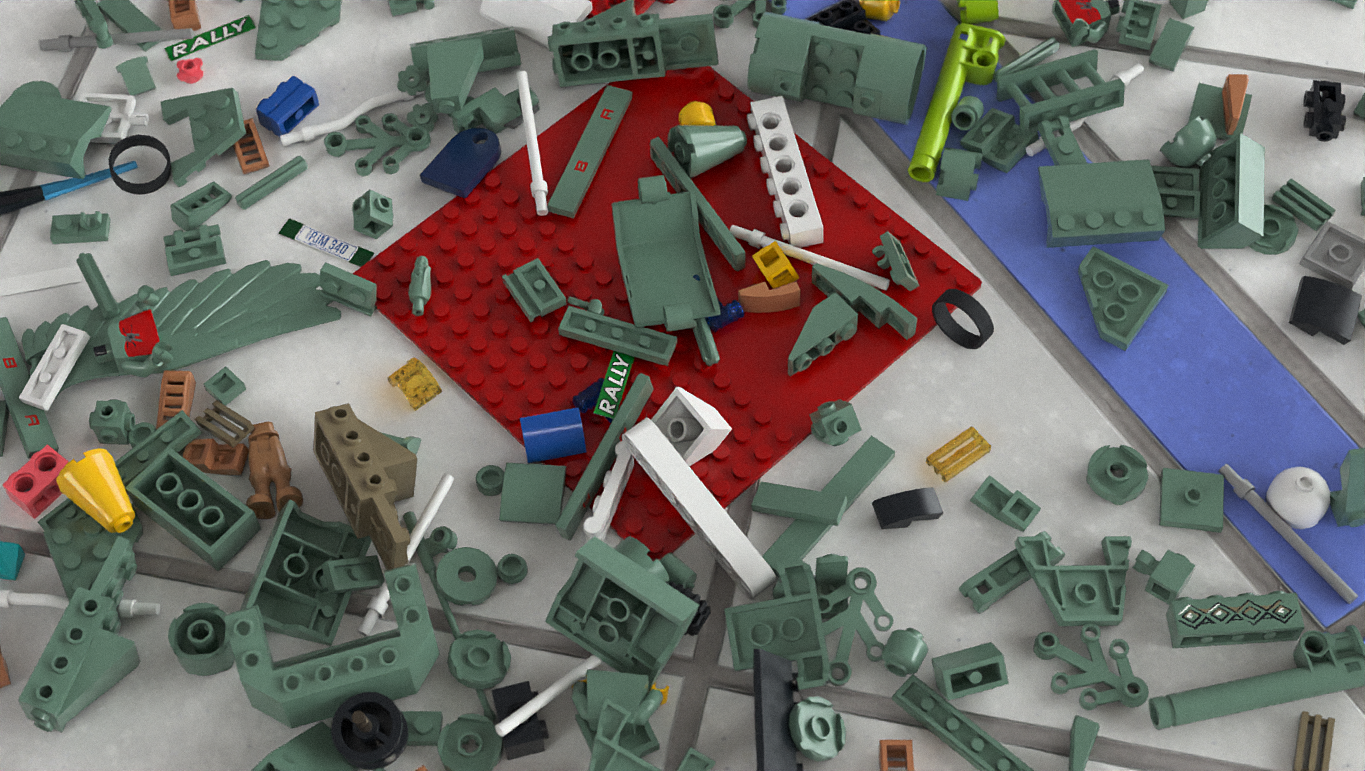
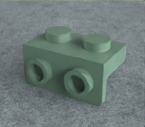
M1124 0L1121 12L1126 14L1125 17H1119L1116 32H1121L1118 43L1150 50L1162 5L1142 0Z

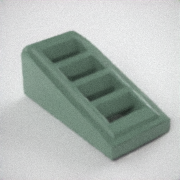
M213 181L171 204L172 221L185 231L194 230L232 199V194Z
M1078 715L1075 716L1070 733L1068 771H1084L1100 728L1099 723Z

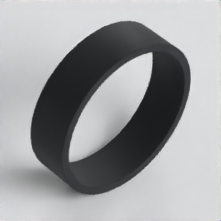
M148 135L126 137L120 140L110 152L109 168L111 177L120 189L128 193L143 195L155 192L166 184L171 175L169 151L161 141ZM148 146L161 152L167 160V165L163 173L155 180L136 184L121 179L113 169L115 160L128 148Z
M946 290L932 305V314L939 328L952 341L964 348H980L994 332L992 319L986 309L975 298L961 290ZM946 303L952 304L964 311L977 326L980 336L970 333L961 327L949 313Z

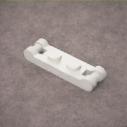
M623 441L615 446L616 462L612 471L608 470L605 474L602 496L597 495L592 509L594 515L587 518L584 522L586 543L594 536L604 541L634 467V457Z

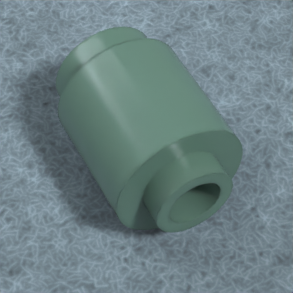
M974 96L962 98L952 112L954 125L960 130L973 129L984 113L983 103Z

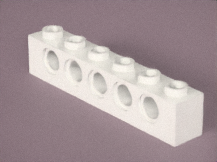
M783 96L751 102V114H747V121L750 131L755 130L756 133L753 136L755 149L757 152L761 151L763 156L760 157L763 174L768 173L769 179H766L769 195H774L776 201H773L776 218L781 217L783 222L780 224L782 239H788L790 245L798 248L823 243V224Z

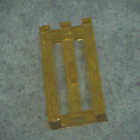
M971 426L926 458V463L929 466L932 465L934 472L937 475L940 474L942 476L941 479L946 483L989 453L992 446ZM971 437L975 439L966 446L957 450L952 456H950L943 462L940 463L938 461L945 455L956 449L958 446L969 440ZM979 445H981L978 449H976L975 451H973L972 453H970L969 455H967L965 458H963L962 460H960L959 462H957L955 465H953V466L950 467L949 469H946V468H948L949 466H951L952 464H954L956 461H958L959 459H961L962 457H964L966 454H968L969 452H971L972 450H974L975 448H977Z

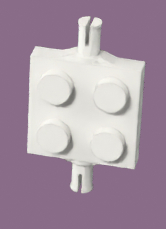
M81 93L79 99L81 102L105 105L112 108L101 137L91 139L90 142L117 144L120 140L126 138L131 125H148L149 118L147 114H133L136 101L132 95Z

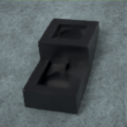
M933 487L892 494L874 500L872 503L881 529L907 528L912 521L939 519L944 513Z

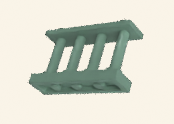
M1094 49L997 77V100L999 102L1010 98L1015 100L1020 107L1019 129L1026 135L1039 131L1038 122L1043 120L1052 121L1055 120L1056 116L1066 114L1069 122L1124 106L1125 84L1120 78L1109 82L1103 80L1097 72L1098 51ZM1087 76L1094 86L1080 89L1074 80ZM1063 84L1069 93L1056 97L1049 87ZM1038 91L1044 101L1031 104L1024 94Z

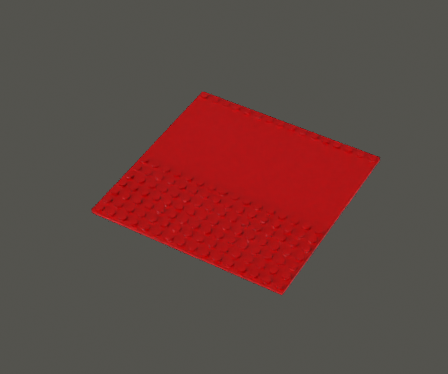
M710 66L666 70V76L615 81L607 84L632 91V100L574 219L549 211L548 214L543 216L537 214L535 198L531 194L530 184L532 183V175L526 144L488 172L466 198L456 196L352 273L377 284L376 302L374 304L376 309L524 447L520 418L579 407L587 453L540 461L543 465L566 466L565 486L572 492L575 490L613 421L612 418L594 414L613 350L559 335L558 328L568 306L584 310L569 304L567 301L570 296L587 302L598 299L605 311L603 316L634 324L616 249L612 203L639 199L638 178L663 175L651 159L650 140L659 137L668 148L669 130L680 125L678 117L683 107L694 101L706 103L712 108L716 126H738L746 135L747 144L744 146L742 153L691 179L729 231L732 225L750 231L755 229L764 232L767 237L789 244L788 239H782L780 224L783 222L781 217L776 218L773 201H776L774 195H769L766 182L769 176L768 173L763 174L760 157L763 156L761 151L757 152L755 149L753 136L756 133L755 130L750 131L747 121V114H751V102L755 101ZM607 85L537 136L543 180L546 181L548 195L546 196L547 205ZM795 133L794 135L823 224V243L802 247L801 249L889 279L890 284L887 291L877 287L874 288L898 302L917 317L916 333L906 340L890 324L886 323L878 329L858 311L857 331L850 339L842 340L834 346L830 353L825 356H819L812 361L806 370L798 371L790 377L788 374V358L813 307L828 298L812 283L813 265L785 255L800 277L796 280L800 288V306L765 313L741 311L738 305L739 290L762 282L766 283L769 290L773 289L752 257L764 247L759 249L750 246L749 242L735 237L745 250V268L737 272L699 223L700 238L720 307V315L706 317L720 360L712 366H707L703 362L692 328L667 332L664 324L644 326V328L676 336L677 345L668 366L634 357L619 408L640 373L650 377L654 390L634 426L645 418L651 420L676 387H681L714 407L732 430L715 451L689 467L723 509L812 434L811 425L813 422L810 414L818 411V406L825 402H835L839 399L849 402L934 329L937 323L932 314V305L946 290L957 289L972 296L981 288L982 281ZM665 177L667 192H670V194L677 193ZM887 231L900 241L920 285L912 291H909L901 284L898 286L893 281L890 275L891 266L887 269H882L878 266L877 262L882 260L885 254L878 258L872 253L875 247L884 246L880 236ZM424 256L428 259V265L431 267V296L427 304L424 305V314L422 316H415L412 314L413 304L409 299L408 289L416 259ZM538 258L566 297L567 304L543 317L541 315L535 317L534 321L530 323L504 285L502 276L505 274L508 276L514 273L513 270ZM946 303V307L950 314L958 308L952 304ZM634 458V467L609 527L623 540L628 536L637 539L650 550L647 555L653 562L656 559L660 561L666 554L674 553L695 533ZM615 459V461L613 462V464H612V466H611V468H610V471H612V469H613V467H614V464H615V462H616V459ZM603 483L589 506L591 510L597 495L602 496L604 491Z

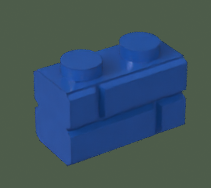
M293 75L286 82H281L269 98L262 99L255 110L261 126L280 137L281 135L288 134L319 105L315 89Z

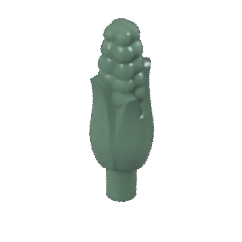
M424 256L416 259L408 289L409 299L413 304L412 314L415 316H422L424 314V305L427 304L431 296V267L428 265V259Z

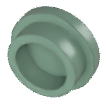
M516 554L505 555L497 565L498 577L507 584L521 582L528 572L526 561Z

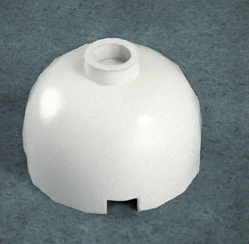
M1306 467L1288 468L1277 474L1266 493V503L1291 528H1310L1318 524L1319 520L1327 512L1330 504V490L1325 479L1318 472Z

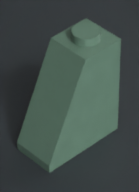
M481 38L427 44L430 92L434 114H450L454 111H462L484 59Z

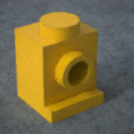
M776 241L752 256L773 289L792 283L800 278Z

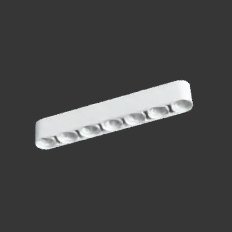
M645 418L622 434V440L630 453L746 597L753 599L776 582V576L768 563L652 420Z

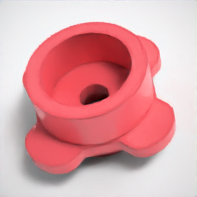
M200 58L180 60L176 64L179 69L177 78L180 81L196 83L204 75L201 70L203 61Z

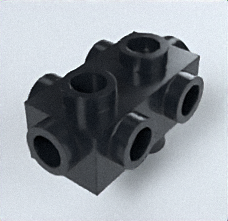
M1313 80L1310 91H1305L1303 106L1309 107V112L1305 113L1303 126L1304 128H1309V136L1316 137L1319 141L1327 142L1333 138L1337 139L1339 132H1343L1345 129L1346 116L1342 115V111L1345 106L1346 96L1341 94V83Z

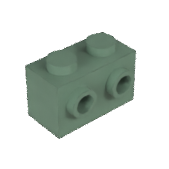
M992 642L931 658L936 686L948 701L1009 684L1004 655Z

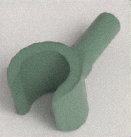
M571 296L568 298L567 302L589 312L604 315L605 311L598 299L587 302Z

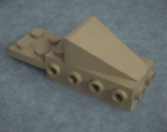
M349 403L315 412L313 452L357 539L370 536L386 570L405 566L408 564L407 546L410 545V536L405 527L401 528L398 522V514L394 502L414 497L418 459L416 454L357 419Z

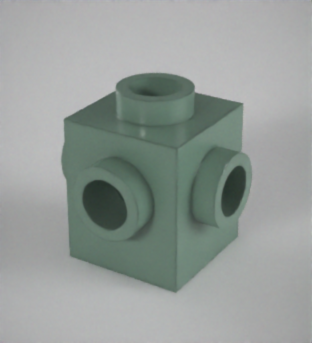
M369 189L353 202L354 230L377 239L393 226L394 214L391 198Z
M97 400L95 411L90 413L89 426L90 429H93L100 444L129 445L128 433L134 430L135 415L131 413L127 403L121 400Z
M840 399L835 402H825L818 406V411L810 414L813 422L811 425L813 435L818 441L831 446H839L849 440L848 437L862 430L852 404Z

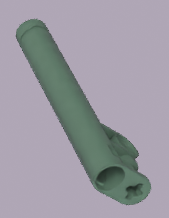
M1349 625L1345 628V631L1334 634L1309 630L1301 636L1294 649L1293 657L1296 668L1172 693L1165 697L1150 698L1148 705L1152 723L1157 730H1161L1171 726H1180L1365 686V644L1359 630L1354 625ZM1306 647L1313 648L1317 653L1309 652Z

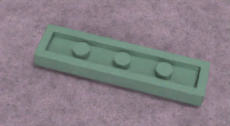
M568 306L558 328L559 335L664 366H668L677 345L676 336L644 327H635L634 324Z

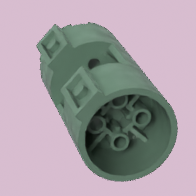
M771 12L763 14L755 34L757 40L754 45L753 54L751 53L747 79L748 89L764 95L783 96V99L797 102L809 99L853 109V113L857 115L908 125L924 70L927 51L925 44L872 33L868 35L820 25L819 22Z

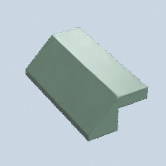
M513 26L410 44L413 65L418 68V71L425 72V81H430L427 44L481 38L484 59L478 72L522 64Z

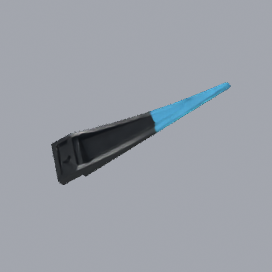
M136 161L113 167L117 175L138 168ZM110 168L87 174L84 180L71 178L39 186L1 191L0 217L111 177Z

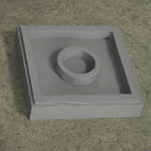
M1327 221L1302 257L1300 265L1352 290L1365 270V240Z

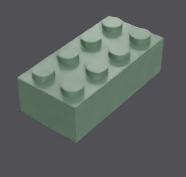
M170 447L166 448L125 487L135 507L217 571L261 530L253 510Z

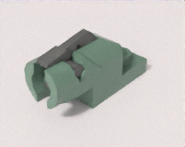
M494 87L465 104L462 111L452 112L451 117L454 131L458 134L467 129L477 128L480 124H483L495 134L506 128H517L523 123L519 89L508 93L504 97ZM529 87L534 115L540 110L538 106L539 100L535 92Z

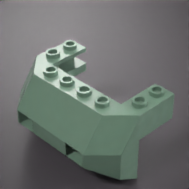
M416 563L384 571L398 628L274 662L259 605L227 613L223 616L240 681L251 706L292 729L334 717L335 712L344 701L359 693L376 692L385 695L391 700L417 694L440 653Z

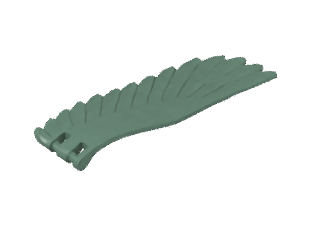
M264 260L247 265L234 274L231 273L229 268L214 272L200 283L195 279H189L171 292L168 291L167 287L159 288L153 293L158 296L159 302L155 306L148 305V310H152L160 341H164L172 346V350L168 353L173 356V360L167 364L168 369L157 370L152 374H160L165 370L175 371L267 338L340 320L342 313L336 307L327 306L333 300L320 295L321 290L316 289L320 286V275L317 273H300L302 271L301 264L284 263L271 267L270 261ZM137 294L117 303L120 313L113 318H104L99 306L91 310L86 305L71 316L68 313L58 316L51 324L44 321L38 326L35 333L32 329L27 328L23 333L21 341L26 362L32 366L30 368L31 376L62 324L85 331L90 336V339L55 399L64 389L72 385L102 377L122 376L119 373L115 360L98 364L93 347L110 343L107 327L114 324L129 311L138 300Z

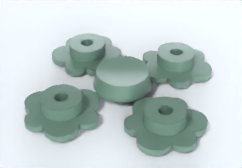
M409 65L405 71L398 73V78L400 79L397 83L398 89L401 92H408L410 96L416 95L417 91H425V99L429 103H425L422 106L415 104L413 111L407 114V121L413 126H421L428 132H431L434 129V123L438 120V115L434 114V109L431 105L430 84L427 86L424 80L426 78L424 71H418L415 65ZM467 96L465 104L474 100V98Z

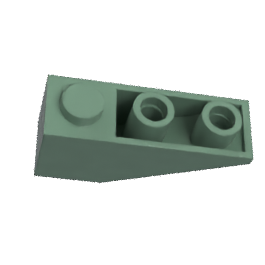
M836 292L813 307L788 358V374L790 377L798 371L806 370L816 358L821 355H827L836 344L842 340L850 339L856 333L858 314Z

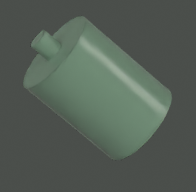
M673 553L666 554L660 562L668 573V583L670 581L676 585L679 583L683 585L684 589L690 588L692 590L695 586L694 582L697 574Z

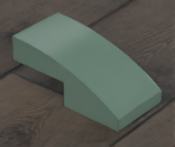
M1169 18L1152 51L1149 63L1174 72L1195 27Z
M990 475L970 499L972 503L989 515L1022 532L1026 530L1041 510L1038 505L1019 490H1016L1013 494Z

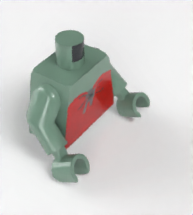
M1054 0L1052 13L1072 47L1086 41L1097 43L1107 33L1111 15L1120 12L1118 0Z
M147 285L141 286L137 292L138 300L129 311L114 324L107 327L110 343L93 347L98 364L115 360L120 374L143 378L148 377L154 371L168 369L167 364L173 360V356L168 353L172 350V346L164 341H160L152 310H148V305L155 306L159 302L158 296L153 294V288Z

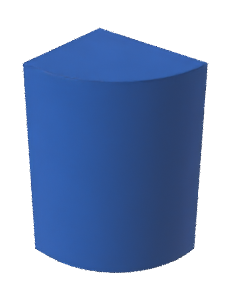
M579 407L520 418L528 463L587 453Z

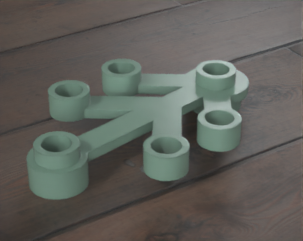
M738 0L731 6L726 4L718 5L713 10V21L719 28H728L733 23L734 16L755 2L753 26L758 28L760 20L757 19H761L766 12V0ZM786 0L771 1V11L773 13L784 14L786 12Z
M388 113L382 117L383 128L389 132L396 131L401 136H391L371 122L370 117L361 115L355 120L357 131L362 134L369 133L374 138L346 140L342 133L332 132L325 137L324 144L326 151L334 157H340L345 151L373 149L364 158H359L355 162L357 174L368 176L373 170L372 165L392 147L400 148L392 156H386L382 160V165L385 173H397L400 168L399 163L412 151L419 152L425 150L431 143V137L425 128L421 126L408 127L398 120L395 114Z
M864 567L852 569L846 577L845 585L828 595L818 596L819 601L824 600L829 606L826 610H820L822 616L827 615L834 604L851 596L848 609L823 622L825 636L843 627L835 660L829 663L830 677L827 681L834 686L845 685L851 677L852 670L847 662L855 631L858 632L867 647L866 655L868 659L873 662H879L883 659L882 656L874 657L870 652V649L874 646L879 647L882 651L884 645L878 642L860 612L863 600L875 616L874 626L878 631L886 632L890 630L894 622L892 615L885 611L874 593L877 585L875 575ZM857 579L865 580L866 587L863 589L857 588L855 581ZM884 616L888 618L889 625L886 627L880 626L878 623L879 617ZM836 668L841 669L844 673L843 678H834L832 671Z
M1093 623L1084 625L1080 634L1082 642L1087 646L1091 661L1061 645L1059 638L1051 632H1042L1037 635L1033 645V650L1037 657L1043 660L1057 657L1084 672L1070 676L1063 672L1054 674L1050 685L1055 693L1065 694L1070 689L1104 683L1113 689L1097 692L1095 689L1087 688L1081 692L1079 704L1083 709L1094 710L1099 705L1118 701L1127 707L1133 708L1139 707L1146 702L1149 695L1148 686L1142 679L1134 676L1127 657L1129 645L1125 640H1113L1108 650L1110 657L1116 661L1120 674L1119 677L1108 669L1099 643L1101 631L1097 625ZM1092 631L1096 636L1093 638L1088 637L1085 632ZM1042 641H1051L1053 645L1045 646ZM1119 646L1124 652L1117 653L1113 648ZM1063 680L1066 686L1060 687L1055 681ZM1133 687L1138 690V693L1132 694L1127 688ZM1092 696L1095 702L1088 703L1084 697Z

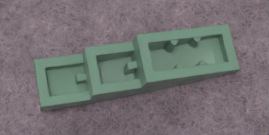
M818 263L812 266V283L827 297L836 292L856 313L860 311L878 329L888 323L906 340L916 333L917 317L889 296L844 272Z

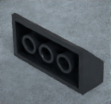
M754 649L753 655L757 771H803V763H797L796 752L801 751L795 745L789 728L790 713L794 705L799 703L794 702L793 692H799L797 683L798 673H792V661L762 649Z

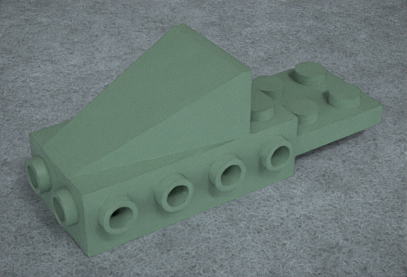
M626 0L586 21L572 23L565 21L553 24L552 35L548 36L549 51L553 52L554 55L552 59L553 72L558 74L560 87L666 76V70L719 65L712 14L660 19L659 13H642L636 16L634 0Z
M118 536L91 589L87 590L80 586L77 587L18 699L27 719L34 721V725L41 730L52 732L55 729L63 732L67 722L136 669L140 663L135 642L118 635L121 623L119 622L116 608L123 598V586L127 580L131 581L138 566L135 561V553H133L131 541Z

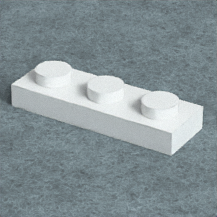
M62 324L20 394L19 399L25 404L48 411L90 336L85 331Z

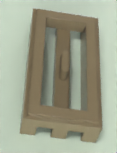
M217 400L212 403L214 406L212 410L207 408L203 411L205 413L203 418L201 416L195 418V421L201 428L232 448L255 429L251 421ZM219 414H222L223 416H225L226 418H228L229 420L233 421L234 423H236L237 425L241 426V427L244 428V429L242 430L241 428L237 427L236 425H234V424L231 423L230 421L226 420L225 418H223V417L220 416ZM214 420L225 429L236 434V436L232 437L210 422Z
M1302 711L1292 771H1315L1321 727L1325 728L1319 771H1329L1335 725L1334 718L1323 719L1322 715L1315 714V716H1310L1309 712ZM1311 724L1313 729L1307 769L1302 768L1307 725Z

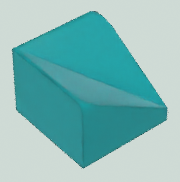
M0 541V579L16 581L25 557V552L19 544Z

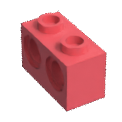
M47 444L43 449L34 453L23 467L12 473L2 486L10 499L35 519L63 494L58 488L56 479L69 461Z

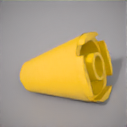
M98 448L84 452L83 454L86 458L79 462H76L75 459L68 462L56 479L60 491L110 533H123L133 525L135 513L112 455L106 449Z

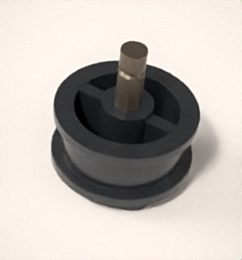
M363 692L348 698L335 712L331 724V736L336 749L349 763L363 770H375L389 766L400 757L408 741V724L404 715L391 699L376 692Z

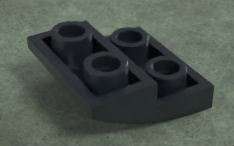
M844 0L807 18V20L819 22L820 25L868 35L871 33L880 35V30L866 19L865 10L854 0Z
M1303 276L1299 283L1289 323L1311 336L1321 332L1345 345L1351 341L1362 295L1324 279Z

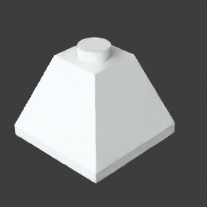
M681 387L674 389L651 419L689 466L715 451L732 430L714 407Z

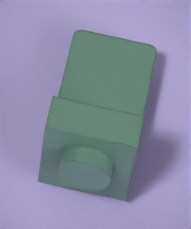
M827 554L816 558L815 582L818 584V596L828 595L845 585L848 570L847 556ZM848 598L834 604L827 615H821L822 619H830L848 609ZM819 601L820 610H826L829 607L826 601Z

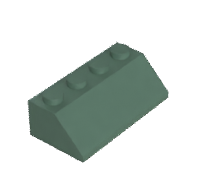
M1239 133L1211 151L1210 154L1213 157L1200 167L1198 247L1201 249H1243L1264 236L1265 147Z

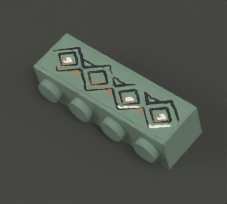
M1274 591L1268 595L1243 593L1236 597L1212 595L1205 599L1181 597L1171 601L1166 612L1173 649L1296 641L1305 627L1297 593H1285L1284 591Z

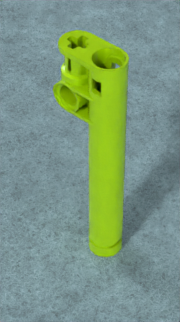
M964 23L958 24L954 28L908 168V174L914 180L930 182L934 179L952 123V112L958 104L964 83L988 85L993 81L999 59L998 50L1003 48L1005 44V37L999 31ZM961 34L968 35L967 40L961 39Z

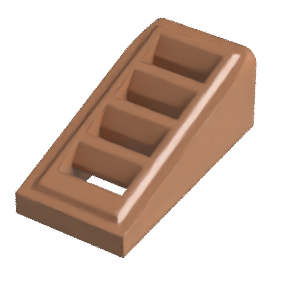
M168 0L170 18L174 29L192 28L195 31L201 28L196 0Z
M1228 74L1222 89L1227 135H1233L1240 118L1249 76L1245 74Z
M253 118L243 120L246 131L245 135L251 134L252 136L240 139L232 145L243 175L270 167ZM251 142L255 143L254 145L240 148V145H244ZM254 150L258 151V153H254L243 157V153H247ZM261 158L260 162H256L250 165H246L245 163L250 160Z
M168 370L163 372L156 429L169 421L166 420L167 416L174 417L181 410L190 417L196 381L192 372ZM171 394L183 395V397H172ZM169 406H181V409L169 408Z
M912 740L879 741L880 771H888V768H905V771H914ZM887 758H904V761H887Z

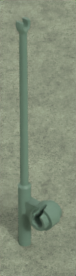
M413 511L403 515L409 534H411L418 522ZM446 526L435 528L429 538L425 539L423 536L416 551L425 573L431 579L456 640L461 633L447 599L438 590L436 583L437 568L433 557L439 553H448V549L453 550L456 548L458 538L454 531ZM475 689L484 709V716L491 721L496 720V715L489 705L484 690Z

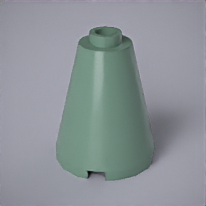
M677 125L671 128L668 133V150L674 152L675 159L690 179L742 153L744 146L747 144L746 135L738 126Z

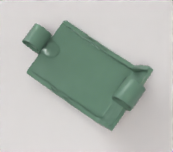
M664 175L638 178L639 199L612 203L616 249L635 327L664 324L667 332L695 328L697 324L694 319L720 315L719 303L700 238L696 195L694 191L670 194V192H667Z

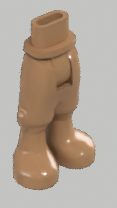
M268 421L254 424L255 429L248 437L249 481L255 490V494L248 497L246 506L255 512L257 519H271L276 515L270 492L271 482H274L276 486V504L279 512L289 499L296 502L299 508L303 504V495L300 489L290 486L292 469L287 464L285 453L279 440V434L274 430L273 423Z

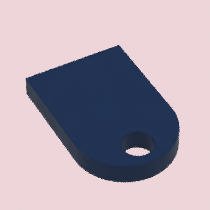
M471 128L458 133L420 174L422 183L466 198L501 156L502 150L497 135L485 128ZM487 140L482 144H476L479 141Z

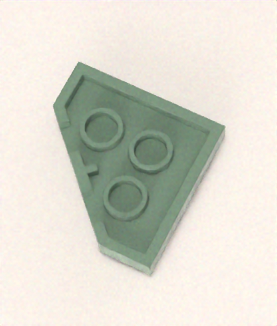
M262 0L255 58L273 61L285 60L290 56V52L300 45L304 47L317 38L319 32L328 26L333 27L340 22L342 0Z
M1094 246L1078 268V274L1100 338L1126 351L1167 292L1169 285Z
M133 503L131 504L135 513L133 525L123 533H110L92 517L43 532L69 602L78 586L87 590L91 589L118 536L130 540L132 548L143 535V527Z

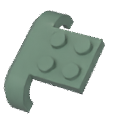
M801 559L777 563L778 573L784 587V598L724 608L734 671L753 669L754 649H762L792 662L797 661V683L799 690L824 686L830 677V664L812 569L810 565Z

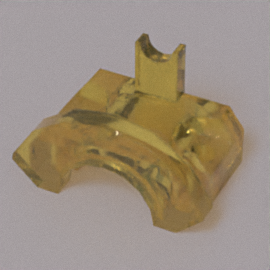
M415 357L408 360L407 364L387 377L392 387L397 386L403 392L410 406L415 411L442 392L431 372Z

